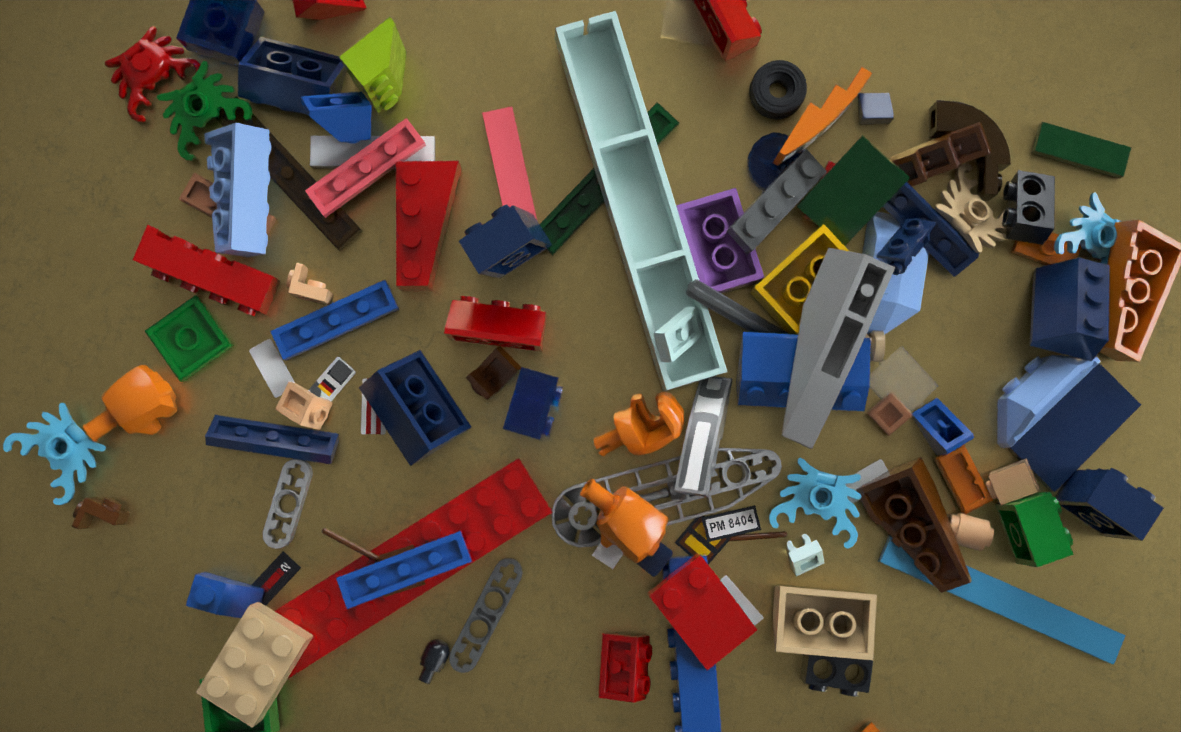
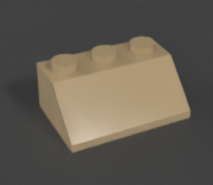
M775 586L773 603L775 652L873 660L877 595Z

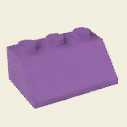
M736 188L676 205L699 281L720 293H727L758 284L764 279L756 249L746 254L726 232L744 212Z

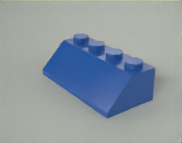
M742 333L736 377L738 405L786 407L798 334ZM864 338L831 410L865 411L870 387V338Z

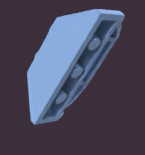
M877 212L867 223L862 254L888 264L887 259L877 258V254L902 225L891 214ZM924 247L915 257L911 256L912 261L903 274H892L868 329V335L873 330L883 331L885 335L920 311L929 252Z
M1051 355L1043 358L1037 356L1030 361L1024 368L1027 372L1019 380L1015 377L1008 382L1002 389L1004 394L998 399L997 444L1001 448L1012 447L1101 362L1099 358L1095 357L1092 361L1072 356Z

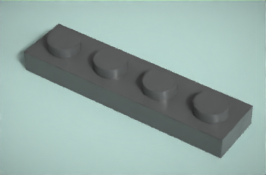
M805 149L738 217L726 232L746 254L752 252L827 171Z

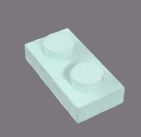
M685 307L654 332L655 344L659 351L661 362H673L704 336L697 307Z

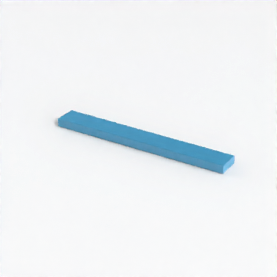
M889 535L878 562L933 585L914 565V560L902 547L898 548L891 541L893 538ZM967 565L966 567L972 580L971 583L946 591L1113 665L1126 636Z

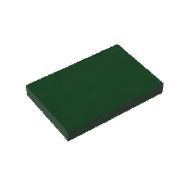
M862 135L804 197L797 207L819 227L824 224L846 246L909 180V176Z

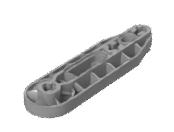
M719 448L718 451H726L728 461L717 463L715 468H713L712 477L718 476L715 469L719 468V478L724 487L720 488V482L710 483L709 494L706 497L710 510L683 517L680 504L704 497L676 493L674 490L677 475L672 476L669 462L679 460L681 456L598 478L595 481L600 482L604 480L606 489L610 493L611 490L607 479L632 472L635 473L638 486L629 488L634 492L667 483L669 490L663 488L659 491L639 496L649 502L669 497L670 494L672 501L654 505L658 510L676 505L679 518L668 521L666 525L668 526L731 508L779 475L782 465L779 456L771 450ZM731 452H751V454L733 459ZM762 457H764L765 461H771L772 466L768 468L767 474L765 470H757L750 473L749 466L761 464ZM665 464L667 478L645 484L641 483L639 470ZM731 465H737L742 470V478L736 483L731 482L727 477V470ZM587 482L576 484L564 490L555 500L551 513L552 525L557 535L567 544L579 548L596 546L601 542V535L593 528V525L598 528L596 522L599 513L596 511L600 509L589 500L585 502L586 498L580 496V492ZM759 483L743 494L742 487ZM736 489L738 498L725 506L714 509L712 495ZM563 495L574 504L572 507L562 498ZM579 507H586L585 511L590 509L592 512V516L588 517L587 524L581 525L580 520L576 522L574 519V515L578 514ZM569 518L568 522L556 525L555 521ZM577 530H581L578 543H576L574 541Z

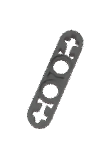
M504 558L498 562L467 619L449 656V662L457 672H469L473 670L479 661L522 578L523 569L520 562L516 559ZM509 564H513L515 566L513 571L517 574V577H510L505 584V587L511 588L510 592L507 593L501 587L492 585L494 579L500 583L504 573L500 571V567H507ZM493 591L498 592L503 598L502 606L494 610L489 609L485 604V596ZM475 620H482L488 626V632L482 638L474 637L470 632V625ZM465 636L471 643L480 644L481 647L478 650L473 646L469 653L472 663L466 662L462 666L458 663L459 657L456 656V652L462 653L468 644V642H462Z

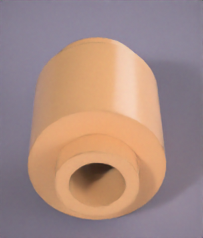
M950 513L948 515L958 545L982 551L985 546L989 547L991 545L994 529L990 528L989 521L963 513H958L957 515Z

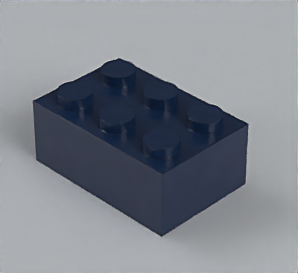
M504 205L491 214L493 217L491 220L483 225L481 222L472 225L465 230L466 236L459 240L478 274L496 278L504 277L552 246L535 216L514 205L511 207Z
M1100 468L1097 470H1076L1055 496L1063 509L1102 536L1143 541L1164 507L1154 501L1156 499L1155 495L1141 487L1136 489L1127 483L1129 478L1125 474L1114 468H1110V470Z

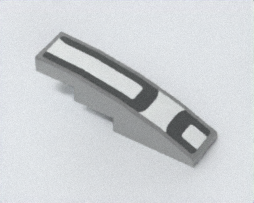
M714 376L699 381L681 453L674 489L676 493L708 497L712 471L716 466L719 443L723 438L732 378Z

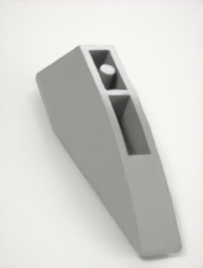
M828 248L802 307L781 436L809 449L813 448L864 341L895 267L866 254Z

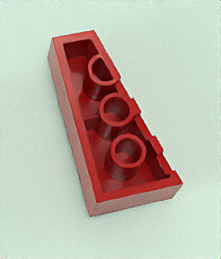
M459 160L396 161V286L400 291H432L441 249L448 228V220L456 195L458 179H460L462 171Z
M148 224L132 259L151 269V276L165 282H169L170 278L181 281L179 287L195 294L198 293L199 289L210 293L208 299L226 305L228 300L239 304L238 311L255 317L257 312L267 315L280 284V280L274 276L235 260H227L228 258L211 250L199 249L198 246L177 236L172 238Z

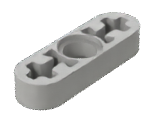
M289 460L281 470L263 529V540L271 548L286 547L294 538L313 476L312 467L305 460ZM298 464L301 465L300 471L304 472L305 476L304 478H298L295 487H301L300 493L292 489L284 490L285 484L292 485L294 476L289 474L290 469L297 468ZM286 494L292 495L296 500V507L290 513L282 511L279 505L280 499ZM276 514L282 518H292L291 524L289 522L283 523L282 532L286 533V538L279 539L278 543L275 542V536L271 534L272 529H278L281 520H275Z

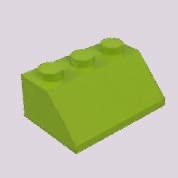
M389 17L339 57L355 86L360 92L364 93L377 112L393 107L398 102V97L402 94L406 50L394 21Z

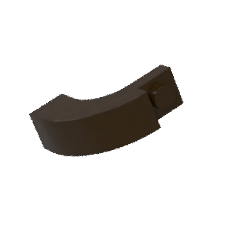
M937 100L929 108L930 139H936L981 122L991 153L975 159L978 181L976 194L983 201L991 200L998 195L1002 188V175L998 174V171H1003L1011 165L1009 147L1002 131L987 114L974 106L957 101Z

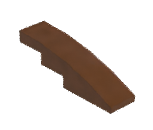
M978 122L889 157V159L909 176L907 182L911 186L927 182V179L932 176L959 167V164L991 153V149L982 124Z

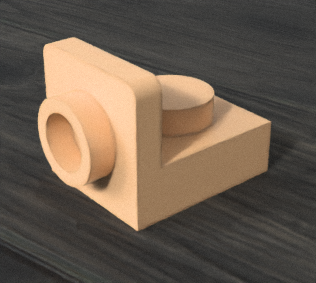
M296 263L295 270L291 269L287 277L286 286L289 288L288 293L299 299L330 305L334 294L326 289V284L310 279L305 284L308 268L304 264Z
M288 382L275 410L301 426L319 430L327 419L333 402L314 395L296 383Z

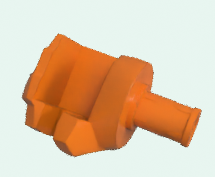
M140 365L118 379L103 393L101 398L106 406V411L82 427L94 442L118 425L129 434L145 433L153 435L162 427L157 419L158 417L168 418L177 412L175 404L177 397L168 382L163 380L158 372L153 371L147 365Z
M663 391L656 394L655 399L660 415L654 416L647 409L643 395H633L630 404L631 408L614 414L616 428L594 438V445L596 449L601 447V450L598 451L601 456H605L607 453L623 445L633 455L653 453L664 448L681 435L684 425V409L671 393Z
M590 479L582 488L580 496L586 498L601 510L596 522L601 532V544L606 548L616 545L625 557L636 564L647 556L652 557L665 535V528L669 518L625 486L611 494L594 479Z

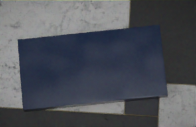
M1099 363L1008 449L1019 461L1027 458L1034 476L1050 492H1056L1141 404Z

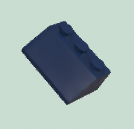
M260 36L238 64V97L248 99L256 104L263 103L279 107L284 111H295L308 115L301 104V96L341 93L347 70L339 58L340 56Z
M1075 258L1034 270L1030 346L1092 361L1109 341L1110 265L1083 258Z
M421 350L377 370L359 387L410 466L433 454L471 428V425Z

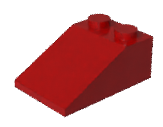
M698 553L647 592L652 601L707 670L757 631V628L721 580Z

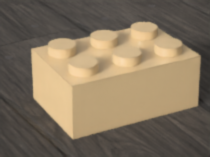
M260 602L251 604L195 693L253 728L266 715L314 635Z

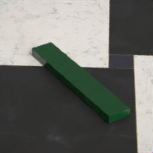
M656 102L647 113L657 145L659 146L679 125V122ZM594 168L540 223L541 228L552 246L546 249L552 256L604 203Z

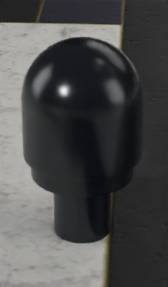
M434 639L427 643L420 658V665L423 666L418 680L430 684L435 672L440 673L441 669H444L450 654L449 646L445 641Z

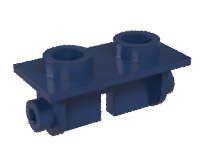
M907 218L880 250L877 258L887 259L888 264L895 267L893 275L903 274L912 261L911 256L915 257L929 243L930 231L934 228L936 222Z

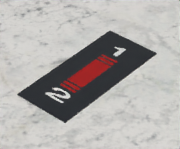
M284 551L252 584L253 586L266 589L262 604L265 606L301 569Z

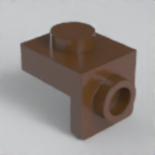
M499 346L494 349L476 370L469 373L466 379L471 383L472 389L478 395L488 400L499 393L522 367Z
M97 497L85 498L84 501L79 502L73 512L75 520L72 527L87 529L94 516L114 526L125 525L130 513L121 509L123 504L108 497H105L104 500Z

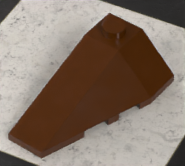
M922 457L892 468L856 489L862 496L861 501L870 519L877 526L881 525L893 538L891 541L898 548L902 547L914 560V565L941 593L971 583V577L938 490Z

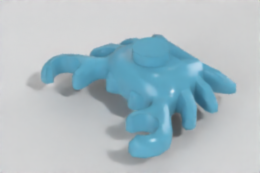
M1092 193L1089 197L1090 207L1079 206V211L1083 214V217L1070 220V225L1076 226V230L1060 234L1055 240L1054 251L1057 254H1063L1064 243L1067 242V251L1069 253H1076L1080 244L1082 249H1086L1092 254L1093 258L1101 259V263L1107 264L1110 247L1114 245L1117 238V231L1114 227L1115 222L1121 221L1108 216L1104 212L1105 208L1101 204L1098 195Z
M60 403L59 414L62 419L61 421L55 415L43 412L41 414L42 418L49 422L50 425L41 422H29L26 427L39 430V433L34 435L12 433L6 437L3 443V450L10 452L15 441L21 442L22 449L20 454L22 456H26L35 445H38V455L49 460L51 469L62 470V475L50 484L53 488L62 486L65 489V495L62 498H55L53 500L55 505H64L73 499L75 494L74 472L76 470L79 483H83L86 481L87 474L85 462L91 468L96 467L95 458L89 449L101 452L106 450V446L94 442L72 419L66 404Z
M802 458L797 459L799 466L807 474L787 475L788 480L799 482L800 484L780 491L781 497H786L790 494H794V497L790 501L779 504L771 510L769 514L771 526L778 528L779 524L776 518L779 513L787 514L788 521L794 523L796 509L802 507L806 515H821L824 520L835 516L836 523L832 529V534L838 535L842 530L848 531L849 539L843 543V547L847 549L853 547L857 542L858 533L855 526L846 516L845 510L848 509L856 518L859 517L860 513L856 506L848 500L847 496L857 500L861 499L862 496L854 489L845 486V484L859 481L861 475H834L815 469Z

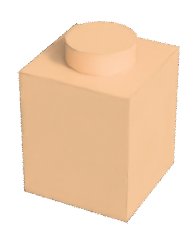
M1027 458L991 471L988 476L990 481L986 482L992 499L998 498L1001 505L1032 495L1039 490V485Z

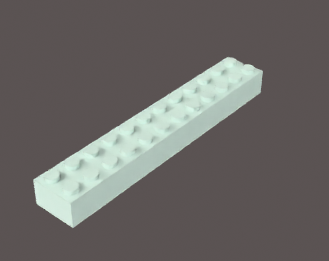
M616 11L589 18L587 35H583V20L556 27L555 42L662 391L665 392L721 375L728 371L708 307L686 294L688 284L695 279L699 280L618 16ZM685 307H697L704 336L673 362H661L659 351L655 344L654 332Z

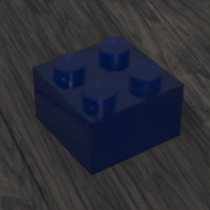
M190 0L176 39L188 51L238 66L252 48L265 12L257 0Z
M521 367L503 429L507 432L541 442L544 436L550 437L555 420L554 417H550L553 406L559 407L564 390L562 386H559V378Z

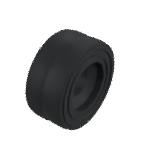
M784 60L771 61L761 66L755 73L749 89L750 100L755 110L762 116L775 120L785 119L793 115L800 108L806 97L807 83L802 71L793 63ZM776 82L782 83L786 88V95L781 98L774 97L769 90L771 84Z

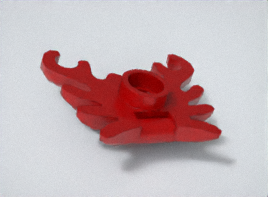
M151 26L146 34L125 52L105 61V66L108 68L119 67L111 78L113 84H117L122 79L119 85V97L125 99L128 89L131 88L127 113L131 119L139 123H144L146 118L136 113L137 107L139 105H146L147 107L152 105L143 95L142 91L144 89L153 90L158 81L168 79L169 70L172 68L175 69L181 80H185L187 68L194 67L197 72L201 65L196 59L172 58V55L184 54V49L178 46L164 47L171 43L172 38L170 36L160 37L153 41L157 33L155 26Z

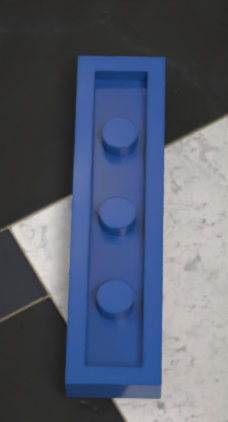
M383 280L270 332L282 359L286 361L397 311L399 307L387 281Z
M458 531L337 577L336 580L345 605L349 609L470 563L472 559L462 532Z

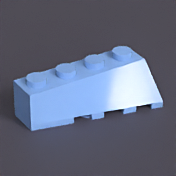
M233 123L204 134L205 144L211 145L212 156L207 157V169L212 170L214 174V183L209 187L210 199L217 206V209L212 213L215 252L243 257L263 255L266 253L268 244L266 221L269 213V204L267 202V190L270 182L268 159L271 152L269 130Z

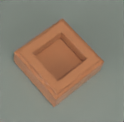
M892 391L867 412L888 436L913 416Z

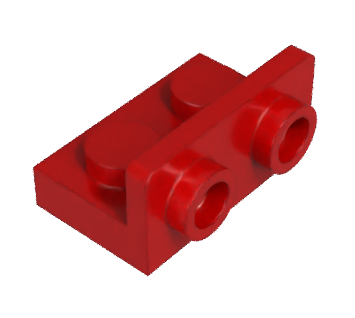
M602 633L599 698L631 703L646 699L651 686V680L648 676V663L652 658V645L650 644L649 635L633 636Z

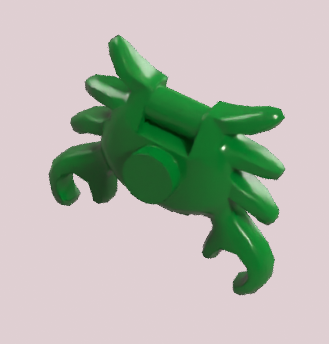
M207 61L201 63L198 71L192 77V81L183 88L157 95L159 101L173 100L172 104L164 111L162 117L167 119L175 114L171 122L170 133L176 135L180 125L182 126L177 150L182 158L194 161L196 157L187 151L188 144L191 142L195 145L201 144V140L194 133L195 127L204 128L208 121L220 115L221 108H224L229 120L236 118L235 111L239 107L244 110L243 118L245 120H250L253 114L252 108L247 101L237 98H225L223 96L225 92L233 93V86L214 85L223 78L222 74L216 73L205 78L209 68Z

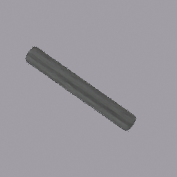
M698 279L688 284L687 296L749 332L788 334V332Z

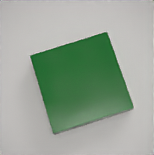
M194 295L145 330L147 336L180 382H184L234 346L198 295Z

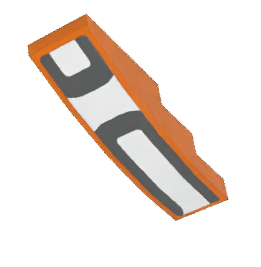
M861 67L847 90L835 85L821 109L810 102L773 163L779 166L803 151L824 134L849 108L872 73Z

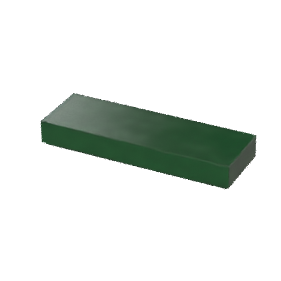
M1042 122L1039 124L1031 153L1120 179L1124 177L1132 147Z

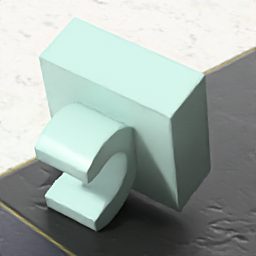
M807 534L802 535L805 545L800 548H795L791 541L787 542L790 566L796 577L825 564L823 550L818 541L811 542Z

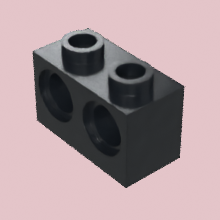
M1018 170L1011 182H1006L1003 191V199L1007 200V208L1002 219L1003 226H1006V239L1043 245L1054 230L1055 176Z
M803 654L800 679L808 684V689L827 692L828 687L839 688L840 694L859 697V692L869 693L873 660ZM818 660H826L828 664L827 671L822 675H815L813 672L814 664ZM852 664L858 665V676L853 680H847L845 677L847 667Z

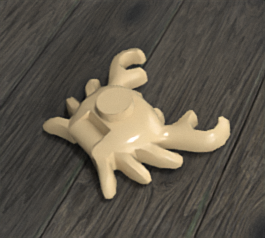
M966 163L957 168L955 171L956 182L954 180L948 182L947 191L941 192L942 204H936L935 209L966 240L976 253H981L983 250L982 246L993 248L996 245L994 241H1004L1006 239L1004 234L1006 233V226L1002 224L1004 211L995 219L993 217V210L981 200L980 196L970 193V189L976 186L978 181L975 179L969 180L965 177L964 173H969L973 169L972 165Z

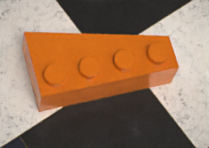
M1138 219L1115 222L1114 227L1117 231V238L1114 245L1110 247L1107 265H1110L1109 341L1101 349L1100 353L1115 361L1140 362L1181 266V243Z

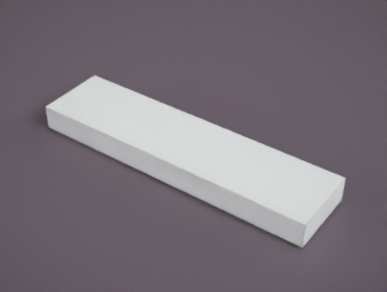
M311 136L310 166L311 168L336 169L380 136H371L369 140H360L354 144L339 142L333 136ZM421 136L426 146L405 161H435V137Z

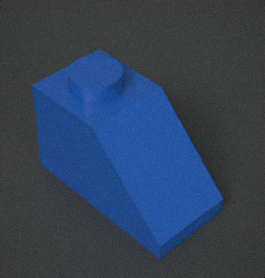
M362 91L301 96V104L308 115L339 142L354 144L360 140L371 139L372 105Z
M203 572L195 574L186 606L216 615L242 618L249 605L256 602L262 603L266 589Z

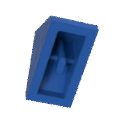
M938 398L912 413L913 420L935 455H947L974 438V434Z

